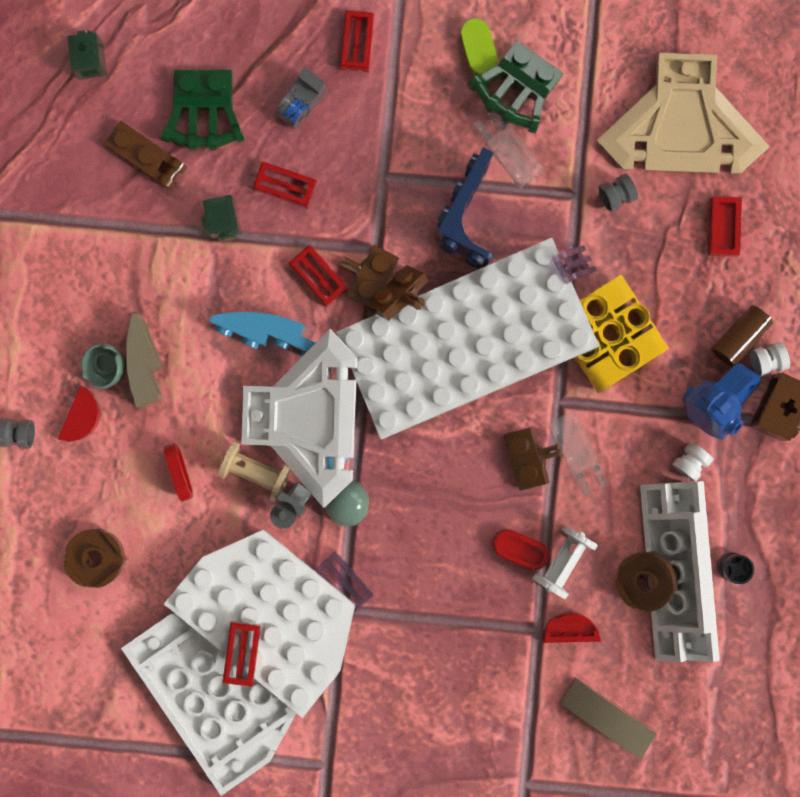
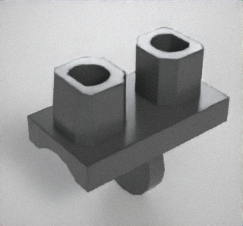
M298 482L295 483L288 494L281 491L276 498L279 504L275 505L270 513L272 523L280 529L291 527L296 520V516L301 519L305 514L306 509L303 505L311 496V492Z

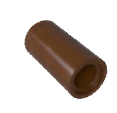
M750 305L711 348L712 352L723 363L733 368L774 324L773 320L759 307Z

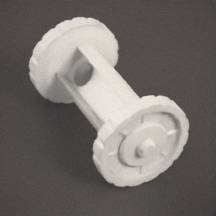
M564 525L561 530L568 537L545 575L542 576L535 573L532 579L544 586L547 592H553L566 599L569 594L562 588L586 547L596 550L598 545L584 537L585 534L583 532H576ZM576 544L577 547L574 552H570L572 545Z

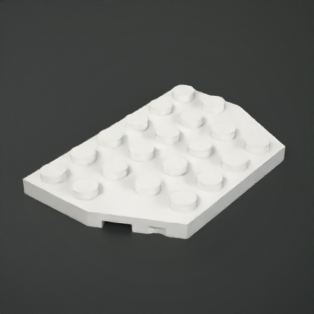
M265 529L202 557L164 603V605L225 655L231 621L254 625L261 624L254 679L302 718L341 671L355 609L354 602ZM238 629L236 630L232 660L236 664H238L242 630ZM248 631L243 669L247 673L254 631Z
M171 613L121 648L221 796L271 761L296 712L255 679L253 687L222 683L226 655L177 614ZM232 661L230 677L236 678L237 664ZM243 670L242 679H247L248 673Z

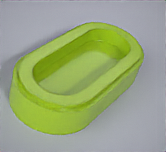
M474 18L465 22L461 30V41L469 69L474 75H482L495 68L498 63L491 32L487 23L481 19Z

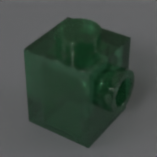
M82 30L76 32V35L67 36L71 71L77 78L86 79L107 76L104 43L96 32Z
M231 194L202 201L205 215L201 216V221L205 233L209 232L210 236L214 240L218 239L219 242L235 240L236 235L242 234L236 202Z

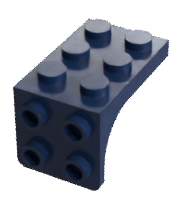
M484 147L479 155L476 153L472 155L464 174L467 177L466 180L459 179L450 200L453 202L452 206L445 205L438 218L437 227H439L436 238V242L440 244L439 248L450 255H454L456 252L466 257L464 261L477 269H480L481 266H488L493 254L477 246L467 237L462 225V216L484 178L494 152Z

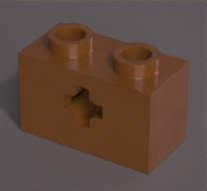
M783 372L772 375L750 423V427L779 441H791V438H795L800 431V380ZM782 403H785L784 407L788 409L787 413H784V409L780 407Z

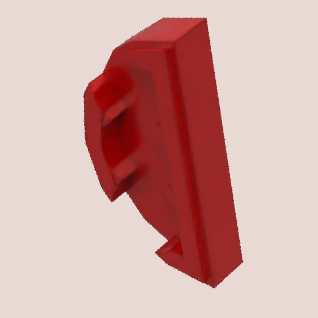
M80 386L58 440L67 442L81 440L87 435L92 434L99 423L101 412L94 394L84 386Z
M569 611L560 613L549 620L543 630L541 642H601L599 630L589 618L581 613Z

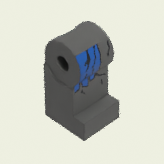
M304 67L298 75L296 83L279 103L275 115L290 127L296 129L326 94V83Z

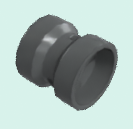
M626 173L617 177L613 184L607 182L598 187L601 200L609 212L619 209L621 203L626 202L630 204L638 199L635 184Z
M9 418L0 419V447H11L12 445H17L19 448L24 449L32 447L35 438L33 420L22 419L20 422H15Z

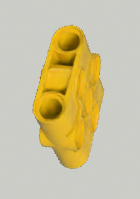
M622 274L580 300L599 347L593 349L589 357L579 355L573 359L578 362L597 393L610 387L669 349L651 321L649 310L640 304ZM629 300L632 301L633 304L617 314L614 312L615 309ZM589 302H595L599 305V316L595 317L588 313L587 305ZM630 311H635L639 314L640 323L638 326H634L628 321V313ZM609 326L615 330L616 338L614 341H608L604 338V327ZM648 326L649 329L634 339L631 338L632 335ZM621 351H627L631 355L632 361L629 366H624L620 363L619 354ZM602 354L605 355L603 359L587 368L586 364Z

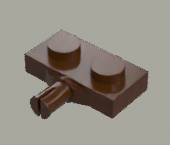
M373 245L367 258L361 264L344 256L343 262H341L339 267L355 274L353 286L347 297L369 308L367 303L375 297L379 290L385 287L399 257L376 245Z
M406 265L396 273L395 277L383 289L375 294V297L367 303V306L372 313L388 321L399 310L408 305L416 310H420L424 306V299L416 295L429 280L423 272Z
M534 426L504 434L519 491L550 483L546 471V459L562 456V450L550 452L560 449V445L556 444L543 448L537 440Z

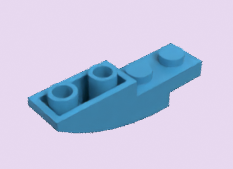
M232 312L211 316L209 322L216 325L214 331L227 337H231L232 333L243 337L241 343L255 349L259 345L267 347L272 337L274 338L273 344L286 350L293 346L301 350L299 355L303 356L316 343L303 337L307 328L304 324L272 314Z

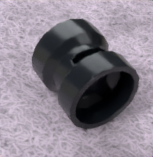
M728 552L723 554L717 562L719 575L723 579L735 584H745L754 575L753 562L744 555Z

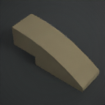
M138 313L132 314L127 335V373L136 408L144 409L164 401L154 373L164 370L144 317Z
M576 677L560 701L563 706L640 760L657 735L652 728Z

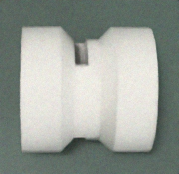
M782 342L770 344L769 348L766 349L759 347L750 351L754 372L760 377L769 375L773 370L780 372L790 368V357Z
M689 442L684 448L686 456L683 455L676 458L672 466L690 481L697 482L701 477V467H709L714 459L700 446Z

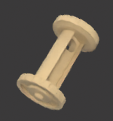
M234 441L223 457L218 477L225 479L229 473H233L271 490L270 500L276 502L277 496L287 485L286 481L291 469L288 465H285L281 471H278L239 454L240 444ZM236 463H239V464H241V465H243V466H245V467L242 468V467L236 465Z

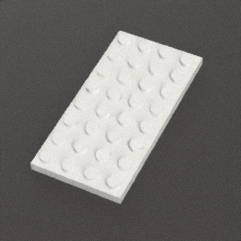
M553 238L419 295L418 297L424 299V306L420 310H416L408 305L399 310L389 321L374 315L336 332L342 342L357 357V368L351 369L380 439H385L599 347Z

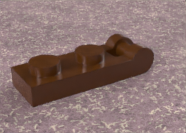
M122 121L119 122L104 143L109 149L169 190H172L175 186L174 180L179 173L183 174L187 169L183 162ZM166 163V164H168L170 167L168 168V170L166 171V173L163 174V173H161V172H159V171L161 170V168L163 167V165Z

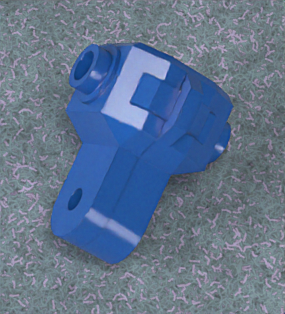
M738 363L719 382L703 381L697 388L690 387L682 398V401L685 402L686 416L697 427L717 439H724L728 434L731 436L736 435L743 425V421H741V405L757 388L761 379L760 376L741 363Z

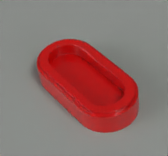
M175 443L164 446L167 465L180 501L192 499L193 488L179 446Z
M502 529L493 537V549L501 558L530 570L542 569L548 563L549 551L540 541L511 529Z

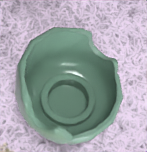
M108 343L94 344L85 351L82 357V377L92 384V388L103 389L112 387L122 379L126 371L125 359L117 348Z
M353 480L325 507L326 513L333 523L343 527L356 526L367 515L369 494L360 482Z

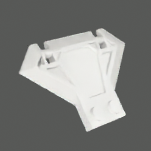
M329 329L273 387L243 386L241 444L271 446L323 508L353 481V470H344L345 458L354 457L356 380H348V368H357V357L332 329ZM331 368H336V380H331ZM328 457H333L332 469H328Z

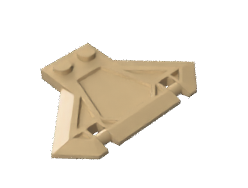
M659 53L656 61L655 86L597 140L600 146L622 170H633L634 161L644 162V171L719 173L720 164L730 165V174H741L770 147L716 88L717 55ZM635 143H645L644 150H636ZM729 146L730 153H721V147Z

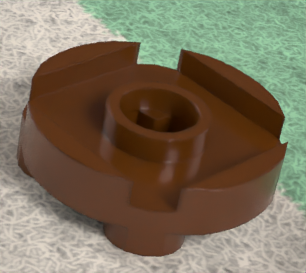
M101 528L85 530L76 534L68 542L65 550L66 560L64 561V568L71 580L80 586L91 588L103 587L113 582L120 575L126 562L124 548L119 539L111 532ZM91 550L94 553H100L101 563L99 566L96 563L89 564L88 560L91 558L89 552Z
M655 551L634 553L625 558L619 565L618 579H616L618 594L628 606L634 609L645 610L644 612L656 611L667 605L677 591L678 582L673 567ZM641 574L651 577V589L648 586L642 587L640 585V581H642Z

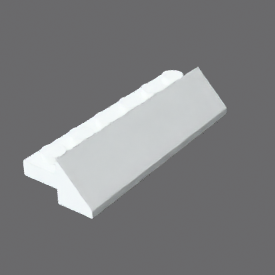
M704 481L640 485L646 552L655 551L664 557L673 567L678 582L677 591L674 593L671 601L664 607L651 612L655 660L684 662L686 660L702 662L719 661ZM648 576L649 589L652 587L650 576Z

